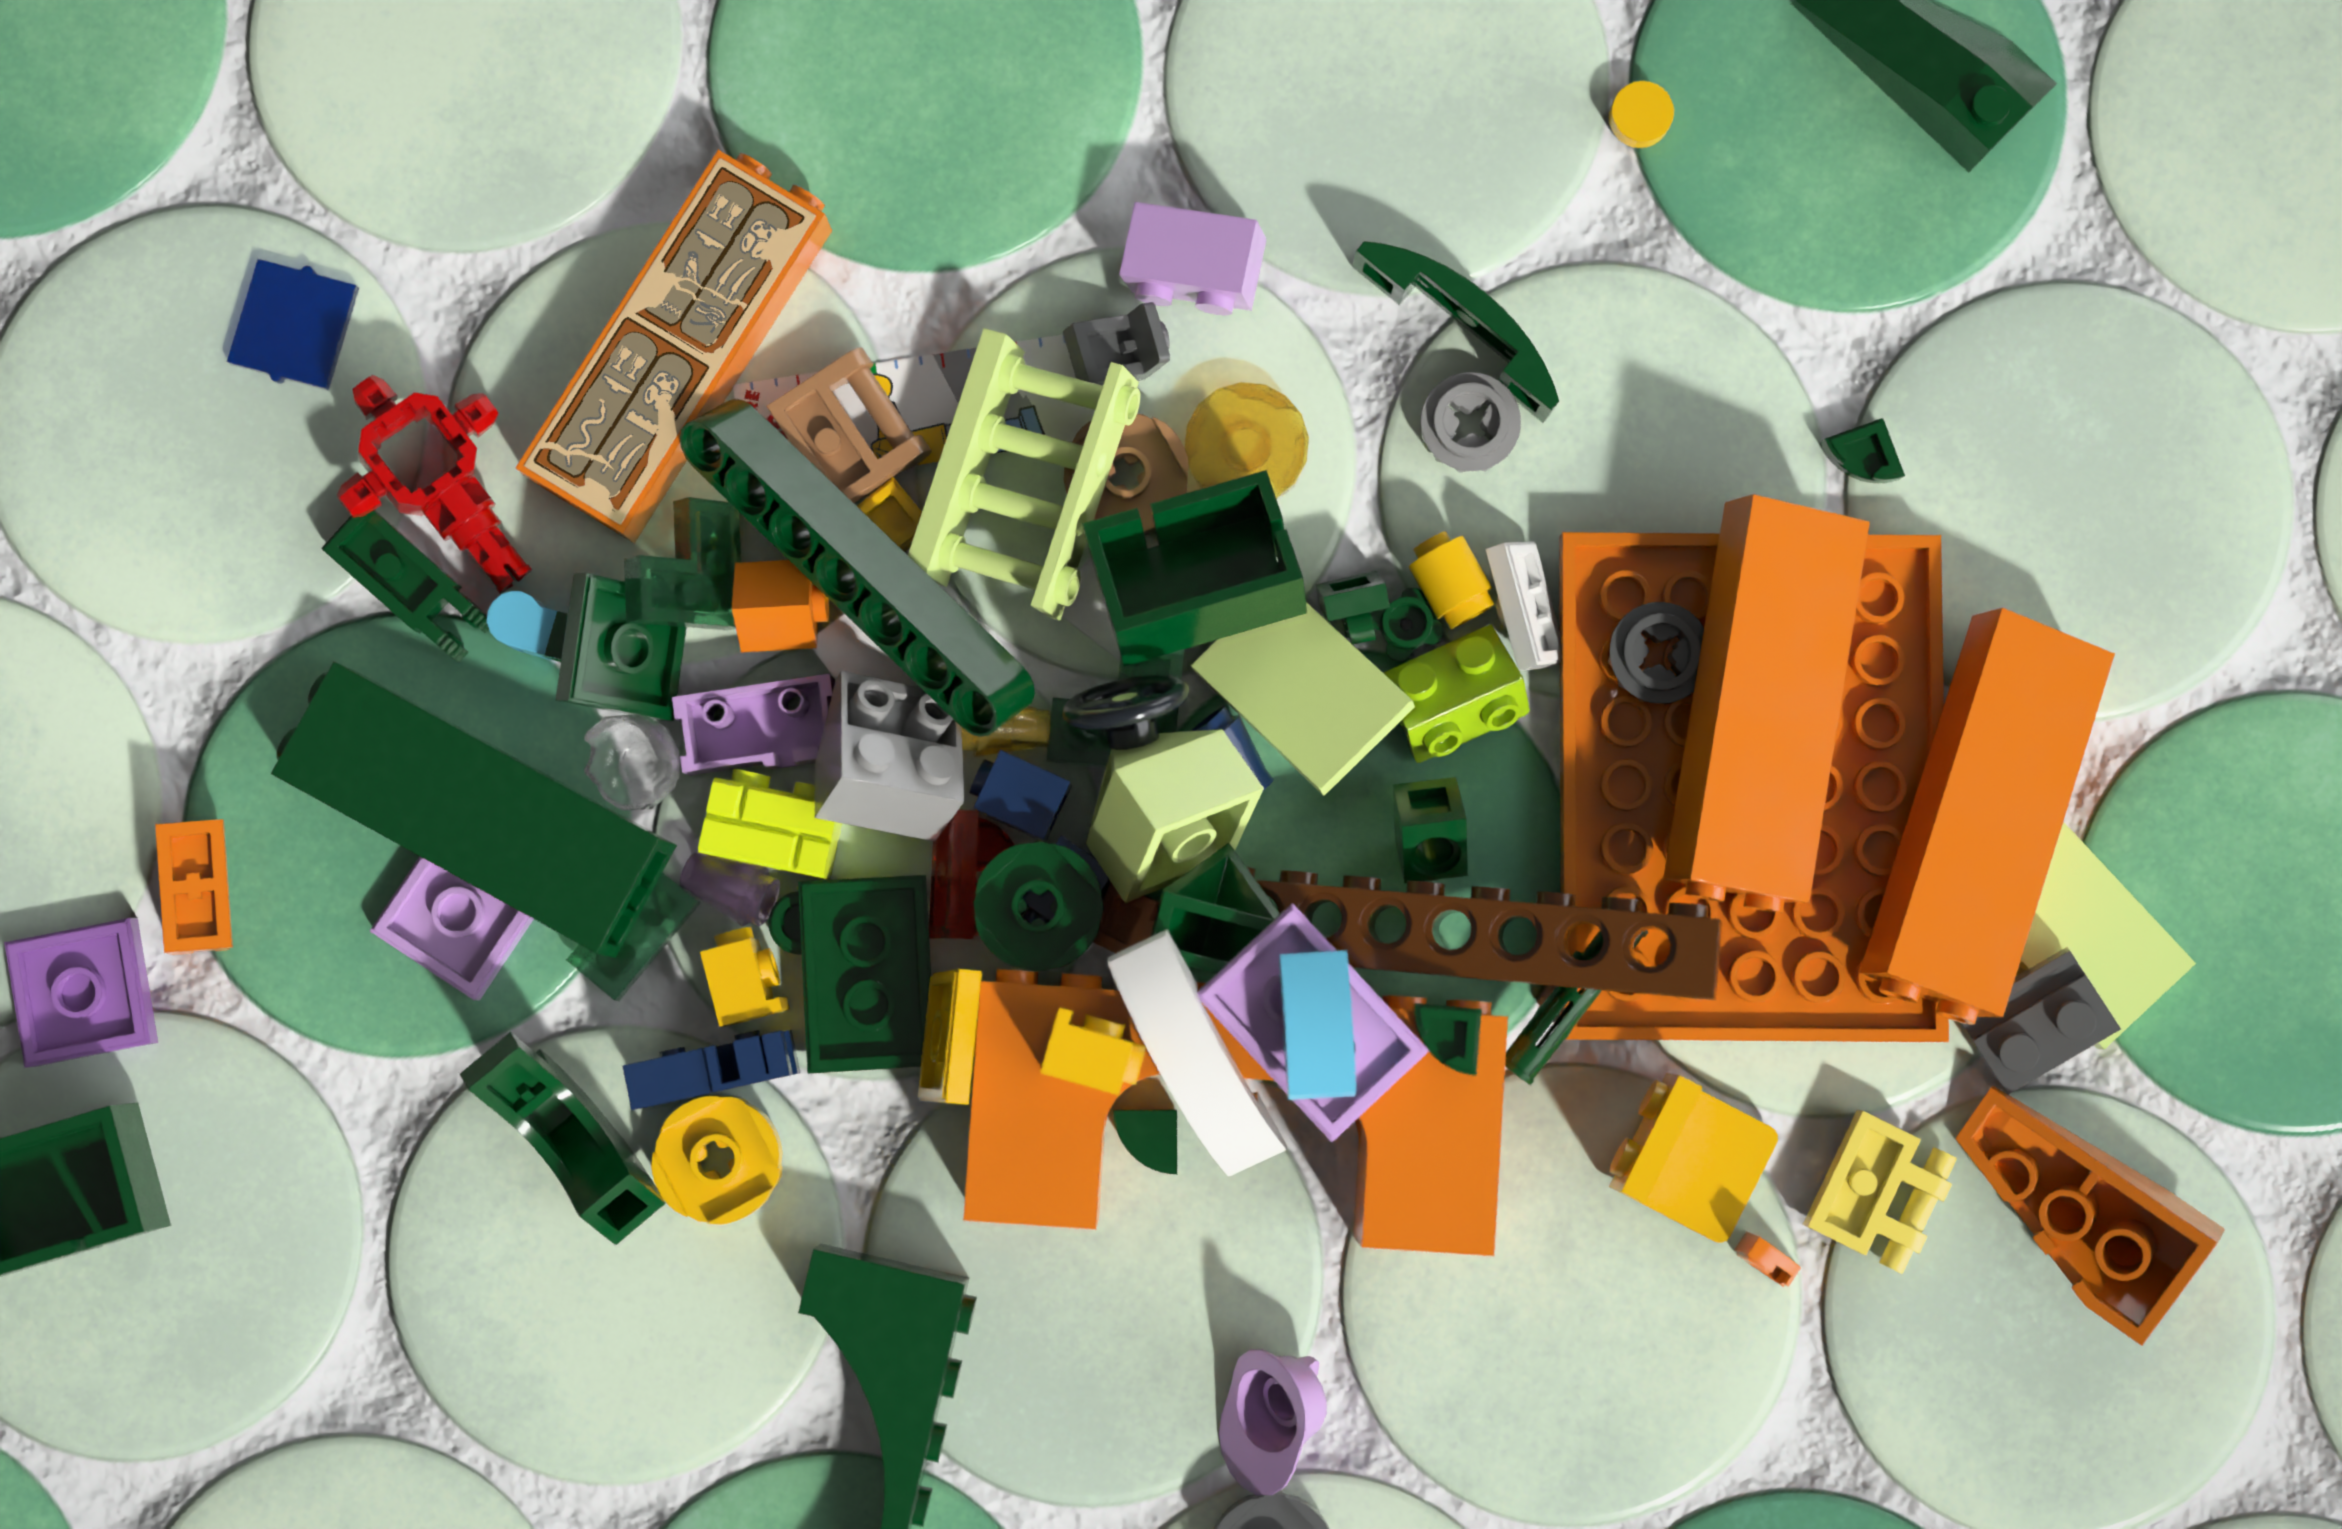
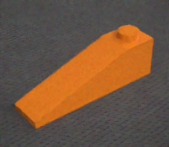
M1995 1086L1989 1089L1955 1138L2003 1201L2009 1202L2034 1235L2032 1238L2044 1254H2049L2072 1284V1290L2082 1303L2141 1346H2143L2210 1255L2225 1231L2219 1224L2166 1188Z

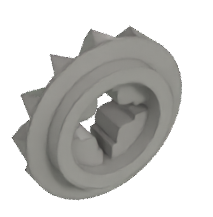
M1459 373L1441 381L1429 393L1420 414L1422 441L1426 443L1429 450L1433 453L1436 462L1444 463L1456 469L1459 473L1487 471L1500 463L1513 450L1520 434L1521 416L1514 396L1500 381L1481 373ZM1486 404L1488 408L1483 413L1484 417L1480 423L1486 438L1470 433L1465 438L1461 437L1457 442L1453 441L1452 439L1456 435L1455 431L1460 423L1458 418L1454 416L1455 411L1458 412L1460 410L1462 413L1469 415L1475 409L1479 410Z

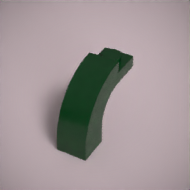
M510 1031L460 1073L467 1089L512 1125L544 1159L563 1186L578 1216L615 1246L666 1204L651 1177L622 1136L575 1081L541 1049L534 1052Z

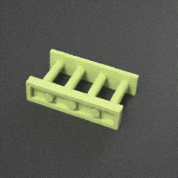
M983 328L908 556L941 586L947 587L951 573L961 568L1033 589L1035 593L1031 606L1049 618L1060 621L1065 606L1072 605L1080 588L1081 573L1078 570V566L1087 542L1082 523L1094 520L1125 425H1131L1137 415L1140 405V391L1137 388L1139 382L1123 365L1113 362L1110 363L1103 386L1025 365L1023 358L1025 351L1007 334ZM1020 389L1095 410L1084 445L1007 425L1004 414L1011 394L1017 393ZM999 449L1074 469L1075 472L1064 505L986 484L984 474L991 453L994 454ZM980 508L1055 530L1044 566L966 544L964 534L971 513L977 512Z

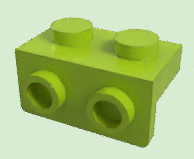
M1492 624L1383 672L1414 703L1415 707L1399 723L1406 734L1410 752L1416 763H1422L1433 757L1446 756L1454 752L1463 743L1490 731H1499L1511 726L1518 718L1527 715L1530 711L1524 678Z

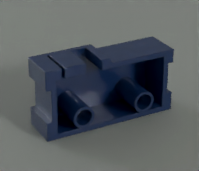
M760 1030L734 1035L735 1041L733 1043L720 1046L713 1045L687 1052L685 1047H679L659 1052V1058L623 1065L631 1110L800 1074L792 1030L763 1034L762 1036L760 1035Z

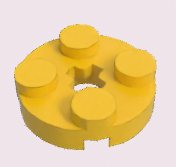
M710 1095L683 1104L665 1120L660 1129L661 1133L656 1140L655 1152L652 1154L651 1169L653 1179L664 1201L681 1215L689 1216L696 1221L708 1222V1224H728L749 1216L769 1199L782 1177L783 1150L779 1134L768 1116L761 1109L750 1104L742 1097ZM711 1141H715L720 1148L730 1147L733 1151L734 1158L728 1162L731 1172L725 1177H721L717 1170L705 1172L702 1168L701 1161L708 1156L706 1145Z

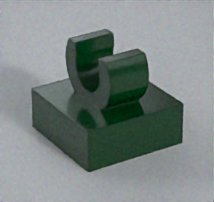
M1377 571L1315 585L1319 606L1328 621L1342 619L1345 635L1350 639L1352 645L1376 640L1370 612L1390 608L1386 583Z

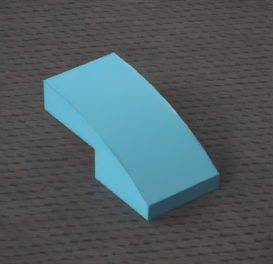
M1347 951L1280 954L1279 975L1284 1022L1283 1046L1288 1100L1355 1096V1051Z

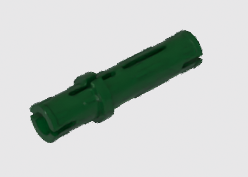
M1599 930L1582 953L1576 950L1572 956L1580 961H1587L1596 957L1603 946L1601 931ZM1647 930L1643 931L1637 936L1633 945V950L1641 941V939L1643 937L1645 938L1646 935L1649 933ZM1556 986L1506 1051L1505 1067L1531 1086L1534 1082L1533 1079L1564 1039L1568 1037L1574 1026L1602 990L1580 988L1577 992L1578 988ZM1568 1003V1005L1565 1007V1009L1562 1011L1559 1017L1555 1020V1022L1552 1024L1549 1030L1545 1033V1035L1536 1045L1537 1041L1541 1038V1036L1544 1034L1547 1028L1551 1025V1023L1558 1016V1014L1561 1012L1564 1006Z

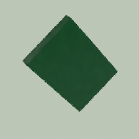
M926 875L798 881L807 1074L921 1067L931 976Z

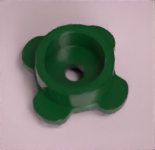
M1417 588L1405 589L1400 598L1390 603V608L1370 612L1374 629L1381 632L1387 643L1386 654L1394 661H1406L1410 657L1412 650L1423 644L1435 645L1443 635L1441 622L1433 619L1429 607L1425 604L1426 598L1424 594ZM1401 620H1410L1412 628L1410 630H1403L1400 627Z

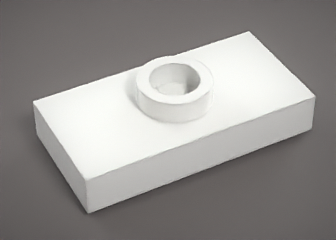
M1534 541L1506 542L1485 549L1498 594L1496 611L1500 622L1508 631L1517 668L1519 671L1559 665L1562 659L1560 630L1537 545Z

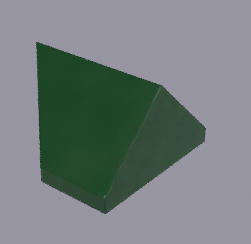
M1228 842L1162 890L1150 937L1168 930L1187 966L1218 973L1275 920L1280 913Z

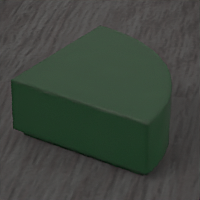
M1883 418L1827 437L1820 442L1828 459L1839 470L1854 479L1868 483H1889L1905 477Z
M1413 1003L1416 1030L1430 1054L1452 1070L1477 1076L1482 1009Z
M1177 1109L1113 1110L1118 1136L1127 1151L1138 1162L1152 1170L1177 1175Z

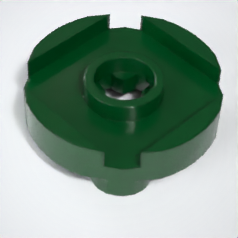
M1044 842L1014 845L998 854L983 870L978 879L975 892L974 916L976 928L986 947L1006 964L1036 972L1062 968L1081 957L1097 937L1104 912L1100 883L1086 861L1065 846ZM1032 890L1040 896L1047 890H1050L1054 894L1056 899L1052 902L1050 908L1055 916L1050 922L1046 924L1043 920L1037 918L1029 924L1024 920L1022 914L1028 906L1022 898L1026 892Z

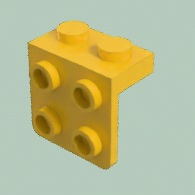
M1666 1073L1662 1082L1655 1080L1646 1092L1638 1112L1644 1117L1633 1139L1625 1138L1618 1148L1609 1170L1615 1174L1609 1187L1714 1242H1725L1731 1237L1778 1142L1777 1132L1771 1126L1701 1091L1703 1087L1681 1075Z

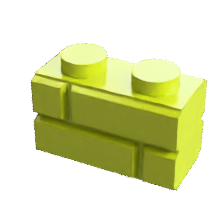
M733 769L731 780L714 777L706 808L707 813L699 840L698 853L830 880L843 823L815 818V785L795 782L794 791L790 793L770 789L771 777L754 772Z

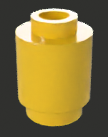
M1443 531L1413 549L1418 559L1411 563L1408 568L1437 619L1444 617L1451 630L1474 619L1495 605L1488 593L1493 587L1463 535L1451 540L1447 532Z

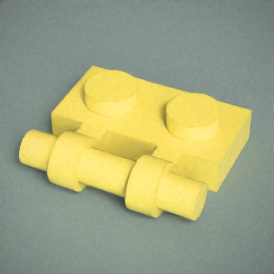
M1857 1110L1802 1225L1863 1255H1867L1876 1234H1879L1889 1240L1879 1263L1903 1274L1912 1253L1920 1254L1928 1237L1922 1234L1937 1200L1944 1202L1952 1186L1947 1179L1957 1158L1933 1147L1922 1169L1910 1163L1921 1139L1863 1110ZM1902 1181L1914 1189L1897 1221L1887 1216L1886 1213Z

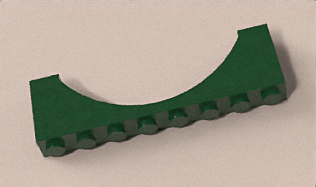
M820 1244L812 1252L798 1313L814 1317L837 1344L855 1372L871 1407L880 1437L885 1471L884 1510L881 1529H911L912 1525L924 1527L933 1488L921 1486L927 1460L939 1463L948 1424L936 1422L942 1396L953 1399L956 1392L962 1360L951 1358L956 1334H969L977 1296L966 1294L970 1279L967 1277Z

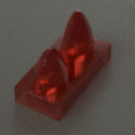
M958 810L937 840L933 841L929 939L958 940L973 939L974 936H979L974 916L975 892L978 883L976 872L983 871L993 858L1015 845L999 826L987 819L978 817L979 811Z

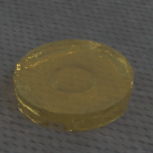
M1239 382L1216 389L1198 404L1186 427L1184 448L1188 458L1190 473L1201 489L1267 470L1276 499H1278L1295 486L1306 466L1309 436L1302 414L1286 395L1265 384Z

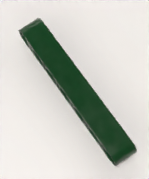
M740 399L729 400L686 423L681 429V449L691 466L964 730L978 737L989 736L1033 702L1035 696L1034 683L1023 665L752 405Z

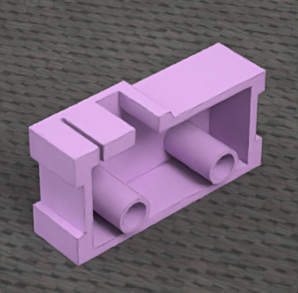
M823 674L672 697L674 716L676 720L682 723L686 756L680 757L682 772L692 776L765 765L767 768L774 770L814 764L835 686V678L831 674ZM794 697H800L798 708L789 710V701ZM724 708L723 718L720 721L714 722V713L718 709Z

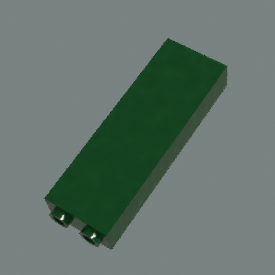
M333 661L328 672L321 674L312 685L308 695L309 706L299 724L291 729L281 740L276 754L278 761L271 774L590 951L616 958L677 845L365 675Z

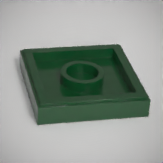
M574 573L556 701L654 720L674 721L672 697H676L678 694L691 597L594 574Z

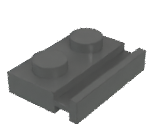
M2068 947L2015 977L2003 1017H1977L1974 1025L1961 1023L2008 1095L2121 1030Z

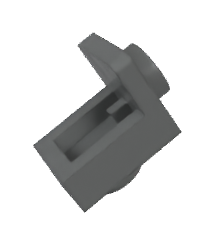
M1154 302L1141 303L1127 315L1072 323L1062 331L1076 379L1103 386L1110 363L1113 362L1123 365L1137 381L1148 378L1170 361L1169 334L1165 324L1159 319Z

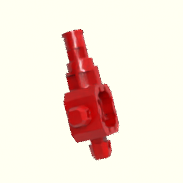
M371 375L352 389L354 402L366 420L373 418L374 421L361 429L358 449L360 463L368 473L363 476L358 472L341 485L336 494L348 513L353 518L365 516L382 506L379 499L386 495L399 513L417 516L425 515L444 541L452 539L460 551L467 549L494 583L495 589L499 594L513 586L514 580L507 573L506 568L518 582L526 577L533 569L529 564L525 563L498 528L502 521L492 510L496 503L474 476L477 447L469 436L474 434L479 438L495 424L499 414L484 393L472 394L456 403L454 406L456 412L451 414L439 397L414 392L396 404L397 394L383 379L375 375ZM423 418H426L430 425L436 427L457 454L458 461L455 462L454 468L424 489L418 488L411 493L405 485L403 486L379 456L378 450L381 448L382 442L398 433L405 426L413 421L418 423Z

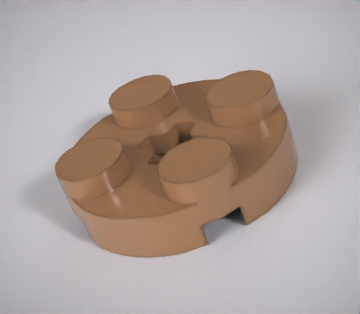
M1137 414L1133 423L1124 427L1094 520L1138 507L1144 535L1155 531L1150 504L1187 493L1189 463L1181 440L1165 422L1155 417L1151 419L1143 414ZM1091 421L1086 423L1076 433L1072 443L1084 445ZM1123 458L1129 466L1139 462L1143 467L1144 471L1137 476L1138 487L1128 490L1124 485L1115 487L1111 484L1109 479L1116 474L1113 463ZM1064 467V485L1067 494L1075 470Z

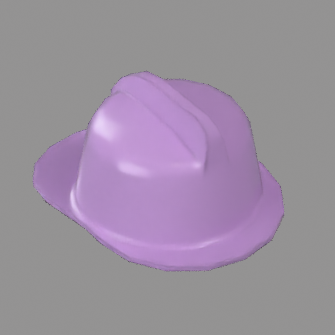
M1250 1349L1238 1358L1221 1415L1219 1438L1222 1456L1230 1474L1242 1488L1255 1495H1274L1287 1486L1295 1472L1303 1444L1321 1428L1327 1414V1400L1323 1386L1317 1377L1319 1361L1314 1357L1275 1356L1264 1349Z

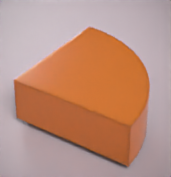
M1747 1231L1734 1249L1737 1251L1736 1255L1782 1287H1789L1801 1269L1798 1264L1763 1238Z

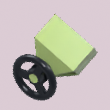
M1171 675L1138 676L1101 684L1073 696L1065 703L1062 710L1064 720L1071 726L1082 729H1105L1111 751L1095 805L1086 845L1125 903L1171 885L1228 842L1235 850L1264 789L1222 729L1159 733L1156 717L1175 710L1187 700L1189 695L1187 683L1183 679ZM1151 694H1161L1154 698L1148 697Z

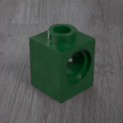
M1456 777L1393 784L1395 843L1404 884L1407 881H1435L1468 876L1467 818Z

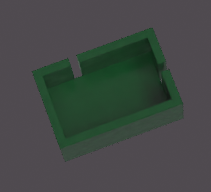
M1267 470L1151 503L1150 507L1158 546L1147 548L1138 507L1082 523L1091 561L1124 667L1307 613L1303 575L1288 531L1284 529L1283 517Z
M138 1103L109 1105L0 1138V1277L171 1226Z

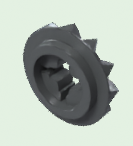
M1667 602L1647 603L1627 613L1610 635L1608 663L1618 680V686L1626 689L1637 697L1640 702L1659 704L1676 702L1693 693L1704 627L1701 622L1685 608ZM1675 636L1678 637L1679 641L1672 646L1673 650L1667 656L1672 664L1670 667L1672 671L1670 669L1666 670L1661 664L1651 668L1647 667L1644 670L1639 668L1644 662L1643 658L1649 653V649L1644 643L1646 639L1650 638L1654 643L1659 644L1665 640L1669 641Z

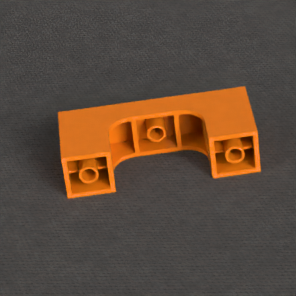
M997 969L996 982L981 981L963 1221L1096 1230L1100 1213L1107 1117L1116 1099L1133 1084L1123 1082L1119 1095L1042 1074L1040 1073L1059 1007L1074 1011L1071 1021L1073 1025L1083 1027L1086 1015L1124 1025L1122 1039L1144 1046L1145 1044L1120 991L1101 989V976L1062 973L1061 986L1038 985L1039 972ZM1196 982L1197 991L1200 990L1206 983ZM1383 995L1382 1000L1421 1041L1414 1022L1413 1003L1426 1004L1427 998ZM1446 1000V1006L1482 1009L1477 1076L1452 1070L1440 1063L1428 1052L1355 1120L1358 1133V1160L1353 1237L1362 1248L1481 1256L1495 1255L1508 1016L1491 1015L1492 1002ZM1203 1004L1244 1079L1274 1081ZM1147 1048L1137 1082L1160 1074Z

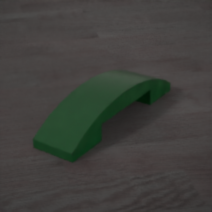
M1364 241L1359 246L1352 264L1356 271L1399 306L1416 287L1508 363L1502 370L1498 381L1509 389L1516 402L1542 423L1546 421L1559 403L1553 380L1531 340L1501 305L1466 277L1427 256L1383 243Z

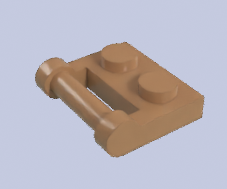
M862 347L846 353L766 406L790 443L853 503H856L892 477L918 465L932 452L922 435L914 436L871 372L870 369L873 366V362ZM850 384L893 448V450L881 458H876L834 395L833 391L842 385Z

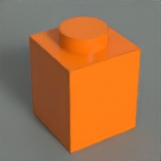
M789 560L735 563L732 613L741 653L817 648L818 622L829 621V598Z

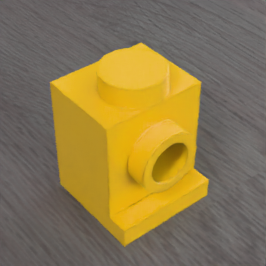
M752 927L740 928L714 936L716 948L700 952L719 1027L732 1026L790 1010L787 997L774 998L771 987L780 985L777 963L771 948L761 950L759 939H754Z
M1059 1007L1040 1073L1115 1095H1119L1123 1082L1136 1085L1146 1046L1122 1039L1124 1025L1086 1015L1083 1027L1073 1025L1071 1021L1074 1011Z

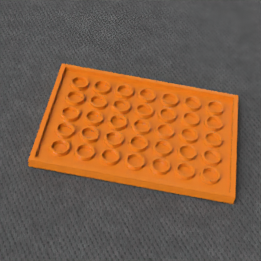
M1562 532L1559 536V617L1562 656L1560 663L1561 893L1576 895L1575 907L1601 909L1602 897L1642 900L1641 912L1668 914L1669 902L1709 906L1708 918H1717L1722 921L1716 1001L1602 990L1566 1039L1949 1042V1019L1936 1013L1938 1003L1920 996L1917 1003L1906 1002L1887 996L1879 991L1881 981L1859 973L1944 707L1941 535L1868 534L1809 903L1784 902L1783 913H1775L1744 907L1745 895L1725 892L1724 901H1712L1686 896L1685 883L1663 879L1694 692L1681 700L1669 704L1640 702L1637 697L1618 686V680L1608 663L1610 635L1627 613L1641 605L1652 602H1667L1678 605L1691 612L1705 627L1720 533ZM1675 636L1673 639L1665 640L1659 644L1654 643L1650 638L1646 639L1644 643L1647 645L1649 653L1643 658L1644 662L1639 668L1644 670L1647 667L1651 668L1661 664L1666 670L1670 669L1672 671L1670 668L1672 664L1667 656L1673 650L1672 646L1679 641L1678 637ZM1581 924L1575 927L1568 937L1570 953L1573 955L1576 950L1582 953L1600 929L1593 924ZM1657 929L1647 930L1649 933L1645 938L1641 939L1633 952L1641 965L1652 967L1663 963L1670 953V941L1664 932Z

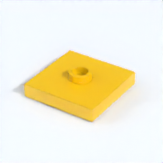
M956 969L933 973V976H930L918 1089L920 1101L950 1104L969 1103L972 1063L976 1051L977 1014L982 971Z

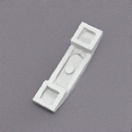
M1168 930L1162 931L1108 957L1107 963L1117 987L1156 1067L1191 1127L1228 1177L1287 1150L1286 1142L1258 1092L1252 1094L1199 999L1197 983Z

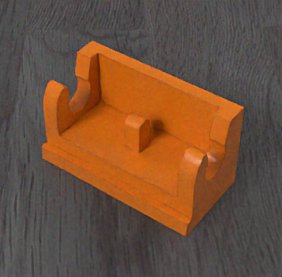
M224 820L155 824L164 953L174 956L192 954L199 951L230 950V948H233Z

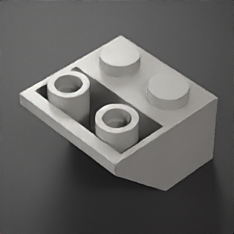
M841 670L836 678L815 761V818L936 841L964 803L962 727L922 688Z

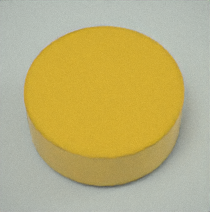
M1637 81L1626 85L1618 92L1610 107L1609 124L1613 134L1618 140L1630 147L1645 148L1658 143L1665 136L1673 121L1674 106L1672 99L1661 86L1653 82Z

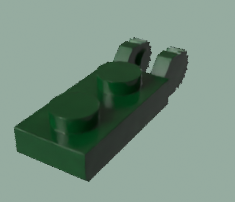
M376 510L361 517L353 518L350 516L321 548L407 626L419 634L421 632L424 633L458 663L468 653L467 649L464 648V643L453 633L446 631L433 621L449 602L462 614V618L473 628L480 629L484 633L489 630L487 614L459 591L462 586Z

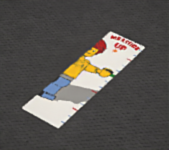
M1064 335L1015 342L1025 351L1023 357L1025 365L1076 378ZM977 348L873 363L870 369L905 423L914 436L922 435L932 450L931 454L918 465L939 462ZM817 372L735 384L733 386L734 397L752 405L788 440L766 406ZM850 384L842 385L833 391L877 459L893 450ZM1019 389L1017 393L1011 394L1004 419L1007 425L1072 442L1076 433L1092 420L1095 410ZM999 449L996 453L1007 452V451H1006V450Z

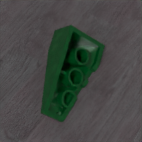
M1793 0L1791 3L1968 173L2057 84L2013 41L1927 0Z

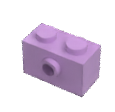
M1135 202L1119 275L1131 292L1135 293V298L1144 303L1154 302L1157 306H1170L1173 299L1196 302L1195 307L1201 311L1224 316L1231 315L1233 308L1252 311L1267 239L1258 221L1255 219Z

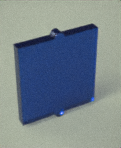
M257 259L227 363L270 375V379L277 384H282L285 380L329 391L359 287L355 284L317 275L316 271L310 266H304L299 270Z

